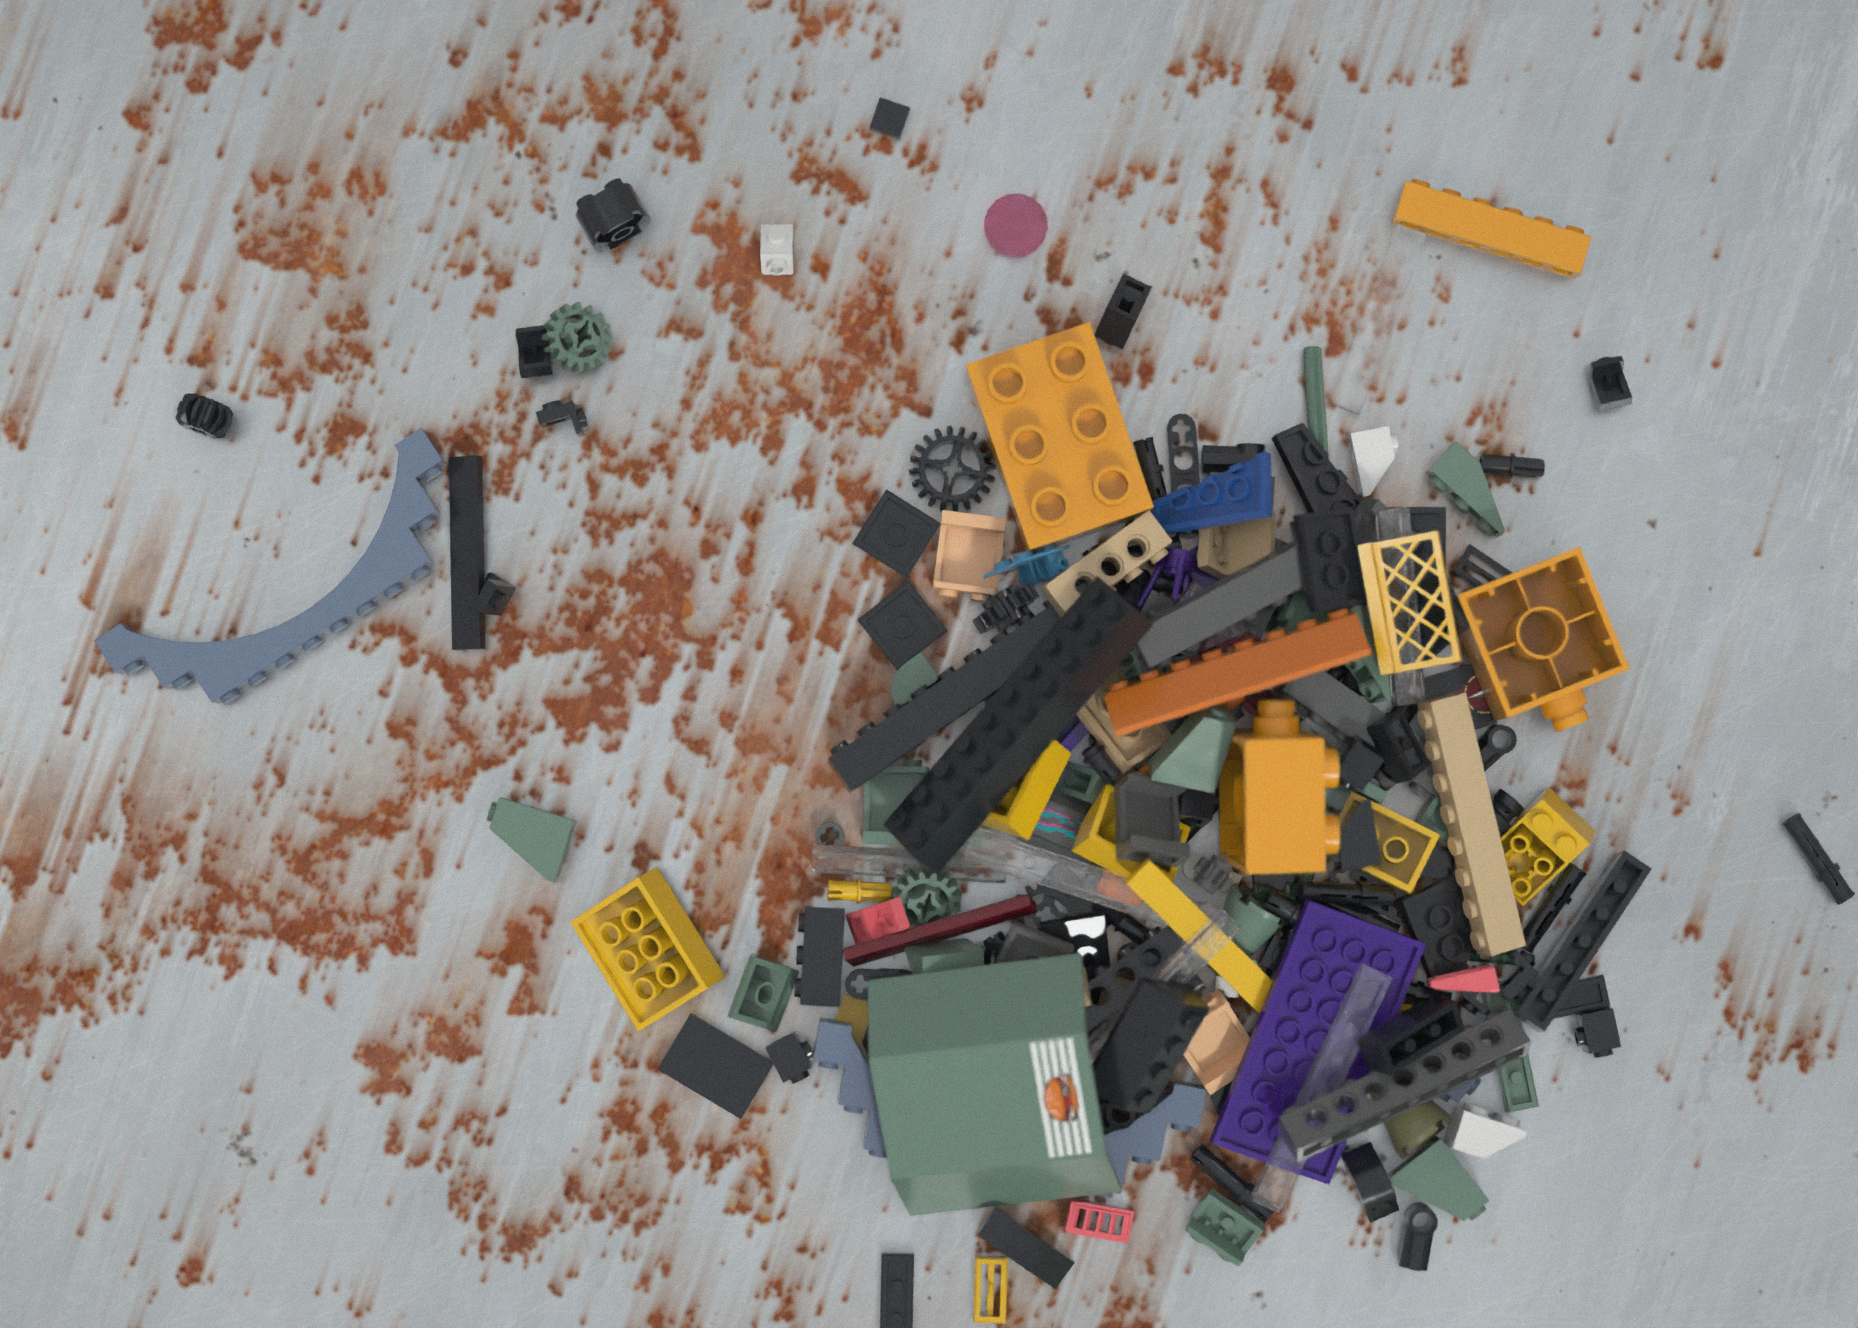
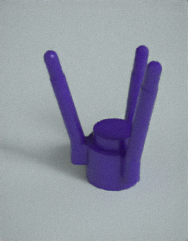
M1175 547L1167 549L1169 553L1157 562L1156 568L1140 595L1137 603L1138 609L1142 608L1163 569H1166V576L1175 578L1171 600L1177 602L1182 579V600L1189 597L1190 575L1193 567L1191 564L1193 554L1191 552Z

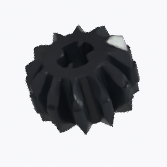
M188 393L184 394L182 401L179 402L175 419L179 425L184 426L186 429L214 439L224 438L226 432L229 431L233 413L223 403L203 395Z

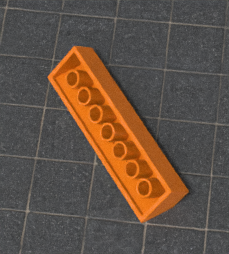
M1347 608L1338 609L1328 613L1329 619L1316 622L1315 618H1311L1297 623L1298 629L1286 633L1284 628L1270 631L1265 634V640L1253 643L1252 638L1242 640L1233 644L1234 650L1222 653L1221 649H1215L1203 653V660L1190 663L1189 659H1184L1170 665L1172 670L1159 673L1158 669L1139 674L1140 680L1127 684L1126 679L1108 684L1109 690L1104 691L1103 696L1116 737L1371 655L1372 653L1357 613L1355 611L1348 612Z

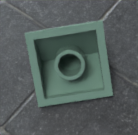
M966 938L906 946L904 949L912 974L984 965V949Z
M752 953L746 964L727 1017L777 1032L799 971Z

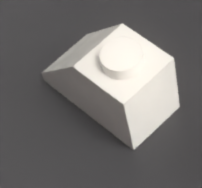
M1389 426L1355 432L1347 436L1358 494H1361L1363 498L1371 495L1395 459L1394 452H1398L1396 434L1390 433Z

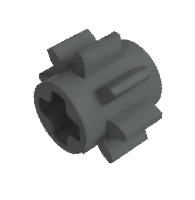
M1215 855L1209 861L1202 857L1193 868L1198 873L1194 881L1211 895L1217 889L1224 893L1233 882L1228 877L1233 869Z

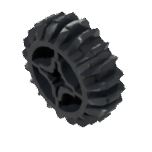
M947 426V436L942 437L941 431L937 428L934 430L935 441H932L928 435L923 437L924 442L928 445L927 448L918 444L915 446V450L922 455L921 458L916 456L910 457V462L919 465V468L910 469L909 475L920 477V479L912 482V487H924L918 494V497L923 499L928 494L932 497L928 501V506L931 508L937 500L941 501L940 512L946 510L947 503L952 504V511L958 512V503L963 502L965 510L968 511L971 509L968 499L972 498L975 503L980 504L982 499L977 492L981 491L987 495L990 493V489L983 483L984 481L988 483H994L995 477L986 474V471L995 470L996 464L985 462V460L993 457V452H981L987 445V442L982 440L975 445L973 442L977 437V433L974 431L968 439L964 438L965 427H960L958 436H954L952 426ZM954 444L948 458L943 460L929 459L930 455L939 447ZM963 447H966L974 454L980 471L973 470L971 467L964 465L961 460ZM955 454H957V468H961L962 472L955 473L950 485H948V471L944 472L943 467L950 466ZM925 468L932 469L933 472L941 474L944 479L942 493L933 488L929 483ZM962 479L976 480L974 486L968 491L959 495H951L957 481Z

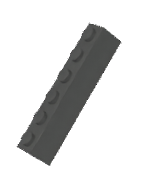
M1297 540L1149 617L1148 620L1154 625L1136 644L1144 664L1149 668L1153 666L1156 669L1164 667L1173 661L1172 656L1181 651L1190 653L1201 647V641L1211 635L1213 638L1220 637L1231 630L1230 625L1240 620L1245 623L1255 619L1260 615L1259 610L1268 605H1271L1273 608L1289 600L1288 595L1298 589L1300 592H1304L1305 585Z
M1322 670L1274 686L1276 690L1282 693L1279 697L1280 699L1294 700L1295 709L1299 705L1308 712L1305 716L1321 727L1326 723L1334 729L1331 734L1343 743L1348 744L1355 735H1358L1375 746L1367 731V727L1387 714ZM1415 734V736H1416V738H1417L1419 744L1421 745V747H1422V749H1423V751H1424V753H1425V755H1426V752H1425V743H1426V741H1424L1423 739H1421L1420 737H1418V736ZM1428 759L1430 766L1413 780H1410L1409 788L1424 798L1427 794L1439 797V793L1435 790L1432 781L1434 774L1432 762ZM1385 765V767L1383 768V770L1390 775V773H1389V771H1388V769H1387V767H1386V765Z

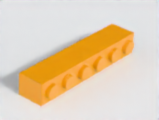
M1412 179L1411 182L1406 181L1401 187L1391 221L1392 224L1575 279L1581 274L1592 238L1591 236L1584 235V230L1581 228L1566 226L1564 229L1554 226V222L1551 219L1535 216L1534 219L1522 216L1523 212L1515 208L1504 207V210L1491 207L1492 203L1482 198H1473V201L1462 198L1461 193L1447 188L1438 191L1430 188L1428 182L1418 179Z

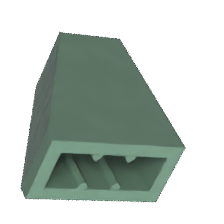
M1217 704L1192 712L1149 760L1150 779L1214 794L1236 727L1233 711L1222 704Z
M499 797L497 803L492 802L487 816V821H491L489 829L546 880L553 883L558 882L577 820Z
M1437 1136L1433 1137L1387 1174L1393 1185L1463 1221L1467 1218L1474 1220L1486 1210L1484 1205L1490 1201Z

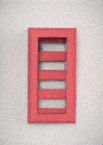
M1490 965L1429 977L1426 980L1428 987L1439 990L1500 992L1495 968Z
M1070 1198L1064 1231L1077 1235L1128 1243L1135 1211ZM1080 1209H1086L1083 1226L1077 1225ZM1092 1211L1098 1212L1095 1229L1089 1228ZM1105 1213L1111 1214L1108 1232L1102 1231ZM1118 1215L1124 1216L1120 1234L1114 1233Z

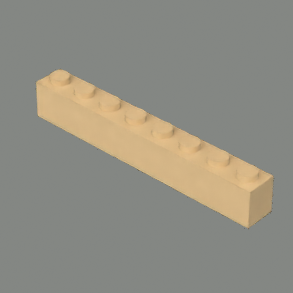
M1449 693L1417 702L1419 708L1417 713L1418 722L1421 728L1424 729L1427 741L1425 743V752L1428 759L1432 762L1434 771L1432 781L1435 790L1439 793L1442 804L1440 815L1443 822L1447 825L1449 834L1447 840L1448 848L1454 856L1457 867L1455 878L1458 885L1462 888L1464 896L1463 911L1470 921L1472 930L1470 933L1471 944L1477 951V954L1494 956L1524 947L1526 943L1466 693Z

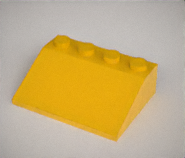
M658 867L634 879L570 922L638 1032L726 977Z

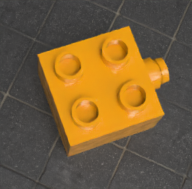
M1581 547L1457 595L1471 626L1460 637L1494 721L1509 718L1540 706L1545 720L1551 718V724L1555 732L1573 727L1589 720L1587 710L1583 707L1588 701L1582 688L1630 669Z
M1258 700L1257 711L1259 715L1253 716V728H1235L1218 779L1219 858L1245 874L1325 872V854H1337L1340 846L1338 818L1336 814H1325V788H1336L1339 782L1337 750L1335 748H1324L1323 737L1300 729V716L1294 715V700Z

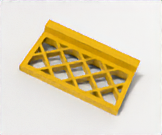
M1439 531L1358 545L1380 674L1390 675L1462 661ZM1432 539L1434 553L1429 561L1425 563L1412 554L1420 541ZM1412 543L1408 550L1401 546ZM1395 546L1405 553L1395 569L1384 563L1383 548ZM1409 557L1424 566L1414 582L1399 573ZM1435 559H1436L1437 570L1434 569L1433 567H1431V565L1433 564V562L1435 561ZM1386 569L1392 573L1388 579ZM1428 570L1437 575L1440 581V586L1433 596L1418 586ZM1396 576L1411 586L1401 601L1395 599L1389 592V585ZM1415 589L1430 599L1420 615L1404 605ZM1440 593H1442L1443 603L1437 599ZM1391 601L1398 605L1394 612ZM1434 602L1445 609L1446 618L1439 628L1424 619V616ZM1401 609L1417 618L1407 634L1396 628L1394 619ZM1420 622L1436 632L1426 647L1411 638ZM1446 625L1448 626L1449 635L1443 632ZM1397 634L1403 637L1400 644L1398 642ZM1439 635L1450 641L1453 656L1439 658L1429 651ZM1409 641L1422 650V653L1415 663L1403 665L1400 651L1406 642ZM1426 654L1433 658L1432 660L1422 661Z

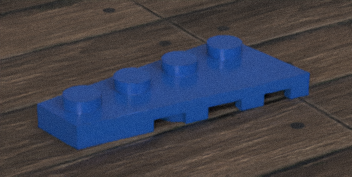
M1263 451L1255 455V458L1248 462H1239L1230 466V470L1216 476L1212 474L1201 479V483L1192 487L1185 486L1152 501L1154 508L1151 513L1167 534L1272 518L1271 454Z

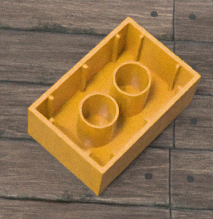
M1090 322L966 364L965 377L990 449L993 452V458L1026 551L1032 550V552L1038 553L1037 549L1053 543L1058 546L1137 519L1148 510L1152 511L1154 506Z

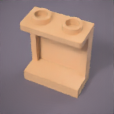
M947 510L942 511L932 589L939 590V596L957 598L958 593L971 594L970 600L986 602L990 597L997 594L999 574L984 578L983 575L995 571L993 565L1001 562L1007 518Z
M1219 989L1204 994L1201 997L1210 1009L1188 1045L1186 1052L1183 1054L1210 1095L1233 1081L1250 1039L1231 1009L1229 1002Z

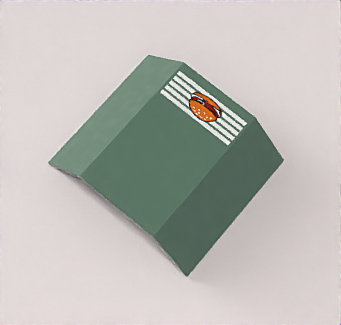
M1082 953L868 980L869 1063L890 1178L910 1216L1122 1191L1106 1151L1088 1045Z

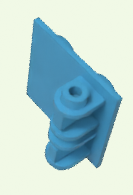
M1055 543L1038 548V554L1032 552V550L1013 556L1015 562L1012 561V558L998 562L993 565L995 571L985 574L983 577L988 578L1017 569L1018 580L1022 586L1030 583L1033 586L1043 583L1067 570L1068 561L1064 558L1062 551L1070 548V544L1056 548Z

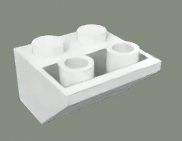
M1465 1102L1463 1108L1454 1105L1451 1114L1453 1121L1448 1124L1443 1143L1453 1149L1485 1159L1525 1138L1527 1131L1520 1128V1121L1512 1117L1496 1113L1495 1117L1492 1118L1488 1116L1489 1111Z

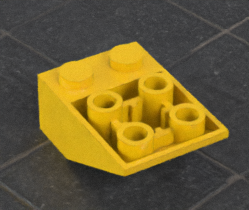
M1549 786L1525 808L1519 817H1516L1508 830L1500 835L1514 897L1522 906L1588 847L1595 834V830Z

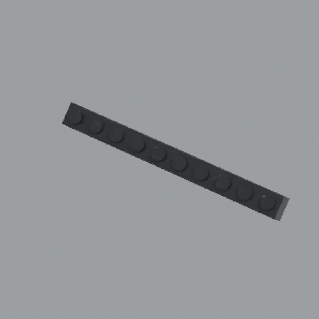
M1084 580L1075 582V589L1079 594H1082L1089 586L1088 582ZM1049 600L1043 603L1045 609L1037 615H1034L1031 611L1016 622L1019 627L1008 634L1005 629L990 640L992 646L982 652L980 648H977L964 657L963 660L966 664L955 670L951 666L937 676L939 682L930 689L925 684L910 695L913 699L911 702L903 707L900 703H897L883 713L886 717L885 720L876 726L871 721L856 732L859 736L850 744L844 740L830 750L832 756L828 758L827 762L849 794L996 693L1061 618Z

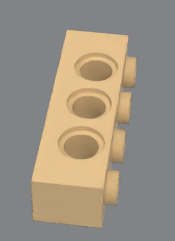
M1148 510L1045 585L1041 591L1062 617L1081 595L1075 589L1076 581L1084 580L1090 585L1098 576L1112 589L1117 591L1114 586L1123 579L1129 583L1143 572L1140 568L1143 564L1150 560L1154 565L1169 553L1166 548L1173 541L1150 510ZM1133 542L1140 545L1142 556H1131L1127 551V544ZM1104 561L1112 562L1117 570L1116 575H1105L1101 570V563Z

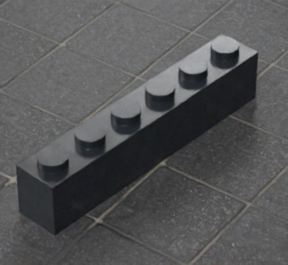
M1625 850L1616 854L1538 972L1539 974L1531 983L1530 990L1521 998L1513 1010L1516 1018L1537 1032L1546 1031L1652 868Z

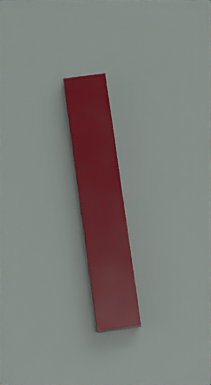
M1024 894L849 946L843 949L845 961L855 967L905 952L906 946L936 943L1037 913L1038 911L1035 901L1029 895Z

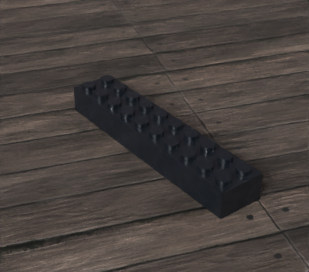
M1096 576L883 825L914 859L938 875L1154 624L1101 578Z

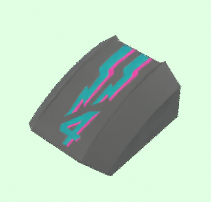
M1054 789L1030 839L1026 840L1019 837L1016 844L1074 867H1083L1091 861L1073 852L1072 848L1080 825L1092 804Z

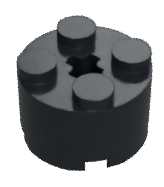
M621 178L611 180L604 186V190L594 196L593 194H588L576 202L578 207L576 218L594 250L597 252L602 251L600 246L608 244L611 250L629 242L642 232L639 226L644 221L647 226L651 221L648 212L632 185L623 183Z

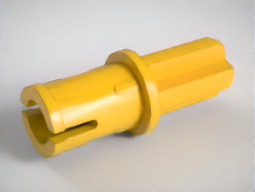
M857 878V881L828 880L827 900L829 901L851 900L856 901V904H860L861 901L884 902L892 898V885L890 883L861 882V878Z

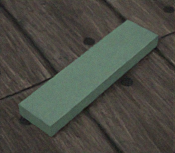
M1506 979L1499 980L1498 985L1500 986ZM1481 992L1483 1004L1490 1010L1486 1017L1498 1011L1500 1013L1510 1009L1513 1011L1518 1004V1000L1514 998L1511 1001L1504 1000L1497 992ZM1491 1040L1492 1046L1496 1045V1043L1493 1040ZM1529 1054L1497 1069L1505 1112L1509 1113L1539 1107Z

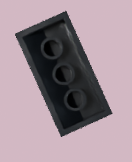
M1140 978L1092 1063L1098 1096L1125 1111L1151 1112L1210 1009L1190 984Z

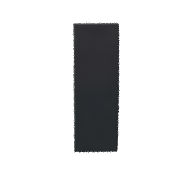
M995 1206L977 1231L979 1237L1055 1289L1075 1263L998 1206Z

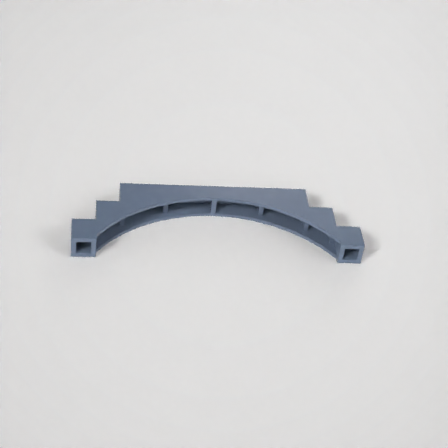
M420 428L394 445L399 452L396 479L381 525L366 552L351 572L316 604L288 621L259 633L213 642H176L152 638L133 632L130 625L120 623L94 640L113 671L118 674L126 673L129 676L143 668V661L146 660L162 687L167 689L174 687L175 690H179L192 681L190 676L194 674L212 703L219 704L222 702L226 705L241 695L239 690L248 684L254 687L267 679L266 672L274 667H277L278 670L292 663L295 660L293 655L304 649L307 652L322 643L320 637L331 631L332 634H335L349 625L347 621L349 618L357 613L361 617L372 611L376 607L374 602L383 596L389 599L404 589L402 584L413 578L414 581H417L426 576L431 571L429 566L435 562L414 530L419 528L420 531L429 528L437 522L435 517L441 513L420 481L424 478L426 481L434 479L443 472L441 467L447 464L427 432Z
M820 1017L813 1060L819 1061L818 1066L828 1069H838V1064L844 1065L838 1105H844L843 1110L851 1113L862 1114L863 1109L869 1110L863 1148L869 1150L868 1154L871 1156L887 1158L870 1063L851 1034L852 1023ZM1170 1079L1169 1088L1159 1096L1150 1113H1136L1135 1120L1129 1128L1103 1132L1106 1151L1121 1188L1123 1186L1128 1156H1132V1161L1141 1164H1151V1160L1160 1161L1167 1123H1171L1170 1128L1187 1132L1190 1131V1127H1200L1206 1089L1202 1085ZM1112 1193L1097 1194L1098 1196L1112 1197Z

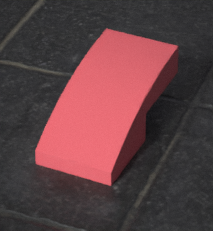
M900 896L845 915L855 944L910 928Z

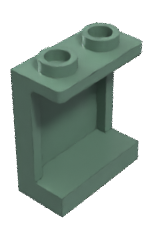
M903 760V766H889L864 783L863 844H900L883 824L929 772V767H922V760Z

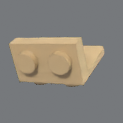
M1272 509V518L1198 529L1197 567L1220 580L1274 552L1275 510Z

